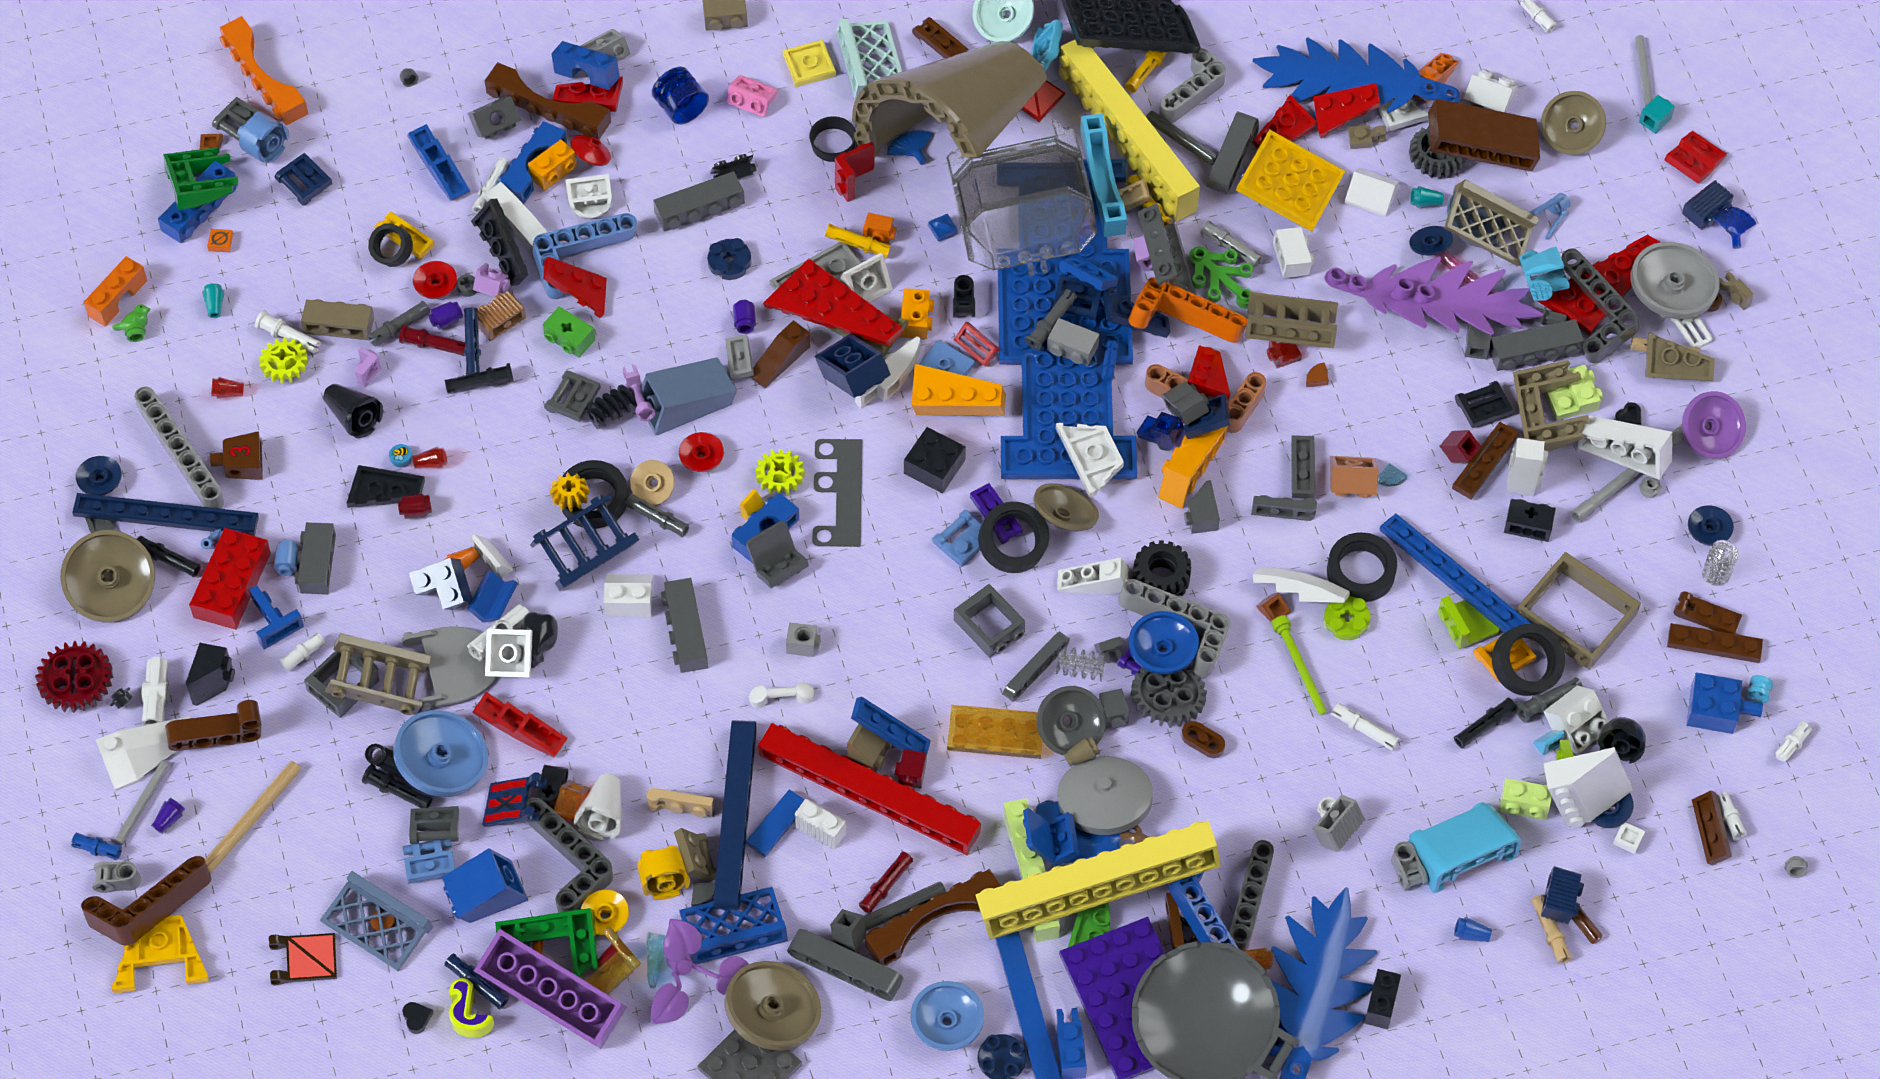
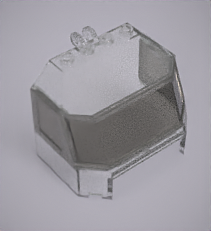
M1051 118L1055 136L988 149L978 158L962 157L959 148L955 152L951 151L946 157L955 208L969 261L991 270L1027 263L1029 276L1035 275L1032 262L1041 261V270L1043 273H1048L1046 259L1079 253L1097 234L1093 200L1081 149L1074 129L1070 127L1065 128L1059 125L1058 121Z

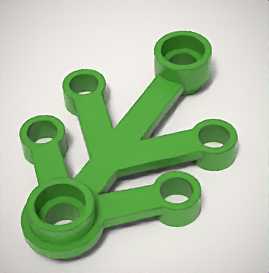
M1200 246L1191 249L1189 261L1195 266V275L1192 280L1194 287L1200 289L1205 286L1206 277L1203 275L1205 267L1210 272V289L1207 296L1209 301L1218 302L1220 300L1221 290L1219 289V281H1221L1237 296L1236 304L1240 308L1248 309L1249 295L1252 291L1242 289L1228 275L1249 278L1253 272L1252 265L1243 263L1240 267L1217 266L1213 263H1236L1238 254L1233 249H1229L1225 253H1211L1208 249Z

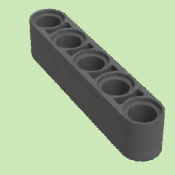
M1259 840L1253 845L1229 932L1238 949L1244 952L1247 951L1250 945L1272 864L1274 847L1267 840ZM1257 853H1265L1267 856L1261 857ZM1258 873L1262 877L1255 878L1251 874ZM1252 894L1256 898L1249 899L1246 897V895ZM1247 915L1251 919L1243 920L1240 916ZM1241 936L1245 940L1237 941L1234 939V937Z
M798 929L787 949L788 954L793 958L887 1001H893L904 980L903 976L895 970L805 929Z

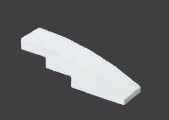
M501 182L484 194L487 202L490 199H498L508 225L514 230V235L532 251L534 238L539 234L547 232L541 223ZM545 246L538 247L540 249H547Z
M1258 567L1253 573V583H1276V592L1299 593V601L1344 603L1350 596V591L1327 580L1301 572Z

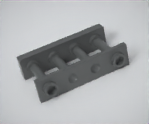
M1157 203L1138 211V217L1157 284L1162 285L1169 282L1196 295L1177 225L1171 223L1164 226Z

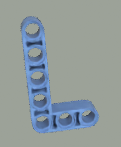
M623 213L537 235L533 241L532 254L547 296L551 299H560L564 295L563 292L551 286L550 283L543 279L544 261L548 257L559 260V257L628 241L636 233L637 219L630 213ZM623 225H628V226H630L631 228H627V229H626V228H624V227H622V226H623ZM607 230V231H609L610 233L605 234V233H602L601 231ZM585 235V236H588L589 238H588V239H583V238H581L580 236ZM559 241H567L568 243L561 244ZM545 246L547 249H540L538 247Z

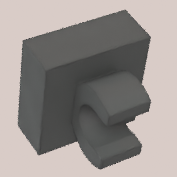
M1115 637L1094 644L1096 653L1103 652L1102 658L1105 663L1110 662L1108 654L1111 651L1115 653L1116 659L1122 656L1121 651L1116 648L1123 645L1121 637Z

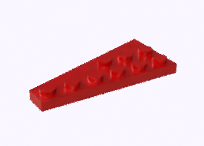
M1647 234L1627 245L1624 250L1618 253L1614 252L1606 260L1598 261L1592 266L1623 298L1632 288L1630 275L1637 256L1645 248L1660 243V241ZM1586 274V275L1582 276L1581 278H1582V279H1589V278L1591 277V275ZM1572 279L1568 280L1570 285L1568 289L1555 291L1550 299L1538 301L1553 312L1565 314L1567 321L1576 319L1579 329L1589 335L1607 317ZM1598 290L1596 294L1601 295L1605 293V290ZM1612 305L1609 309L1613 310L1616 305Z
M809 258L763 302L765 308L771 310L775 308L781 310L784 314L797 315L802 317L803 320L831 329L838 328L847 334H857L863 336L866 340L885 346L891 345L904 332L899 324Z

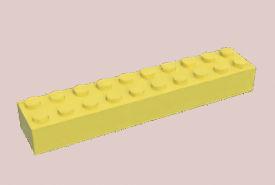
M1076 40L1061 46L1059 56L1060 67L1058 70L1060 78L1063 81L1066 80L1071 92L1079 97L1085 110H1089L1092 115L1103 113L1108 140L1113 141L1118 153L1124 155L1129 167L1137 172L1139 178L1146 181L1153 198L1161 203L1166 215L1171 216L1177 222L1197 212L1199 184L1092 47L1077 46Z
M1209 821L1195 822L1189 827L1180 830L1173 829L1158 837L1151 836L1136 844H1125L1120 849L1111 852L1103 851L1095 857L1078 859L1073 864L1064 867L1056 866L1048 872L1034 873L1026 879L1009 881L1004 886L994 889L987 888L975 895L989 940L1209 871L1221 867L1218 846Z

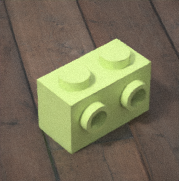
M1505 778L1499 812L1546 820L1551 804V794L1548 786Z

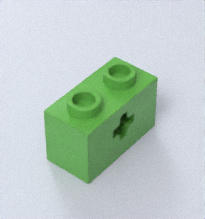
M560 306L543 323L544 337L550 343H556L561 346L566 353L573 354L578 358L596 340L594 327Z

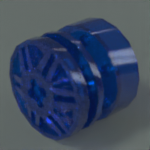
M679 66L666 71L657 79L652 88V97L675 124L681 125L694 120L704 111L709 101L707 92L696 82V79L686 67Z

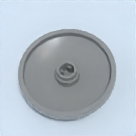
M1660 242L1645 248L1639 253L1631 269V285L1638 299L1647 308L1665 317L1688 319L1699 316L1712 306L1719 291V277L1712 262L1700 251L1682 243Z
M1110 756L1096 757L1074 765L1062 777L1057 791L1058 806L1061 814L1069 812L1074 817L1075 828L1096 835H1112L1132 829L1145 819L1153 801L1152 784L1147 774L1139 766L1128 760Z

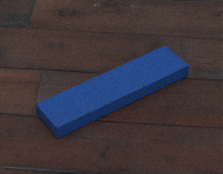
M864 697L856 698L851 716L852 720L901 751L906 749L928 753L930 739Z

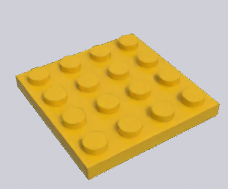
M1269 130L1240 180L1236 191L1312 232L1343 177L1345 170Z

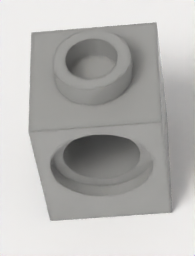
M789 622L786 654L814 657L815 648L819 649L821 643V635H817V626ZM806 638L808 641L802 642L800 639Z

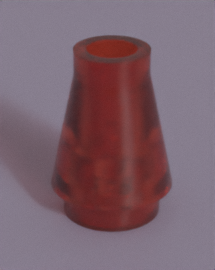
M218 377V379L212 378L211 396H216L217 399L243 396L244 383Z
M437 446L412 456L415 469L442 468L447 465V455L444 447L439 448Z

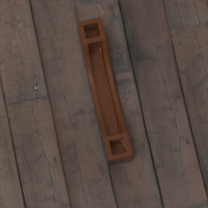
M499 62L496 63L485 79L486 93L491 97L500 99L504 96H511L515 106L583 135L599 140L611 123L610 109L592 101L563 103L544 98L527 87L515 69Z
M990 869L984 872L979 871L968 881L956 883L944 894H936L929 902L912 907L907 914L892 918L885 926L873 928L865 936V947L875 962L886 966L901 958L907 943L921 927L945 914L962 911L980 912L975 894L980 893L984 889H994L1001 885Z

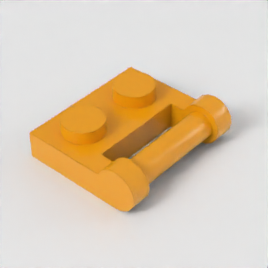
M1499 638L1473 650L1475 658L1482 662L1497 682L1499 680L1493 670L1492 657L1488 654L1493 652L1495 643ZM1522 638L1516 640L1510 650V663L1514 672H1517L1536 659V655Z

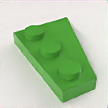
M1109 902L1078 912L1068 947L1110 931Z

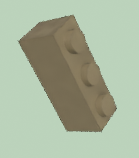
M306 299L301 318L304 334L369 340L367 335L371 333L374 322L372 306L346 304L340 301L327 302L320 299Z

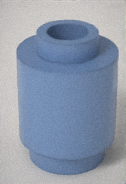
M282 540L276 547L274 570L280 575L289 576L297 571L299 551L297 543L291 540Z

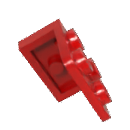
M872 142L861 144L856 149L847 153H841L835 158V187L840 196L843 195L847 202L855 199V178L872 171L875 167V145Z

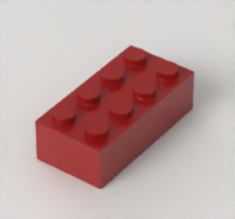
M224 528L190 601L189 606L193 618L237 630L251 599L249 589L258 584L271 555L267 539Z

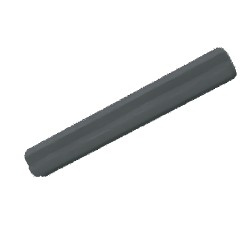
M1150 111L1147 114L1146 118L1149 122L1168 137L1208 164L1212 165L1216 161L1217 154L1156 112Z
M937 882L863 916L865 930L867 931L896 916L904 914L916 905H923L929 902L936 894H944L946 889L943 883Z

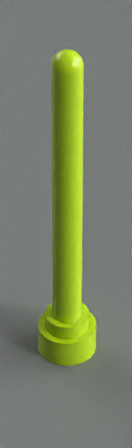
M1287 615L1276 617L1271 621L1273 630L1282 636L1318 714L1323 715L1326 713V707L1290 633L1291 622Z

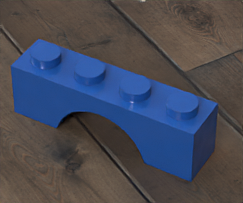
M543 121L539 128L536 127L534 129L531 139L522 146L520 154L511 161L508 171L501 175L498 183L504 184L524 205L534 191L533 179L528 173V163L560 139L567 144L566 131Z

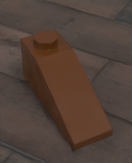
M793 320L776 336L753 367L754 376L749 377L763 388L769 386L810 348V332Z

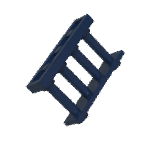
M602 494L598 495L590 501L592 505L550 531L546 532L543 529L533 536L535 540L532 541L530 546L534 548L541 544L559 572L558 577L560 579L555 582L559 591L639 541L635 532L629 536L627 532H623L605 503L612 498L611 494L605 497ZM595 509L599 510L616 537L615 541L617 543L611 547L608 544H604L586 516ZM577 520H579L597 548L596 553L598 555L592 559L589 556H585L567 528ZM560 532L578 560L577 564L579 567L573 571L570 568H566L548 538Z

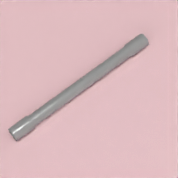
M1682 424L1672 431V447L1685 439ZM1627 468L1590 499L1585 500L1571 512L1573 519L1581 522L1594 512L1600 504L1641 472Z

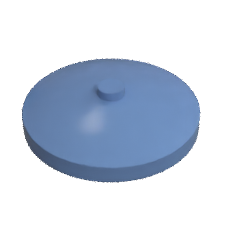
M430 710L412 716L401 726L394 742L393 755L399 772L409 784L429 795L453 797L464 794L479 783L487 768L488 749L479 730L467 719L448 711Z

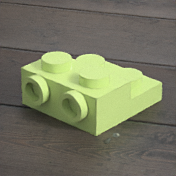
M1586 365L1568 368L1572 374L1578 371L1581 374L1582 380L1545 393L1556 420L1598 411L1600 402L1603 400L1600 388H1595L1593 384L1595 382L1594 373L1592 370H1587Z

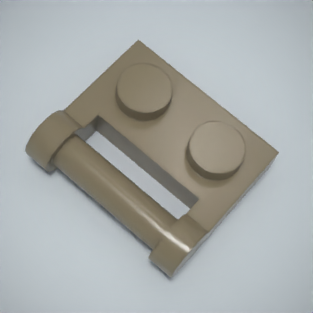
M683 828L676 830L674 835L687 874L707 882L716 880L717 869L714 868L707 847L708 839L706 834H696Z

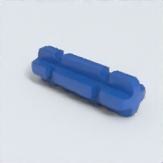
M1108 340L1106 342L1102 379L1104 381H1112L1114 379L1118 342L1116 340Z

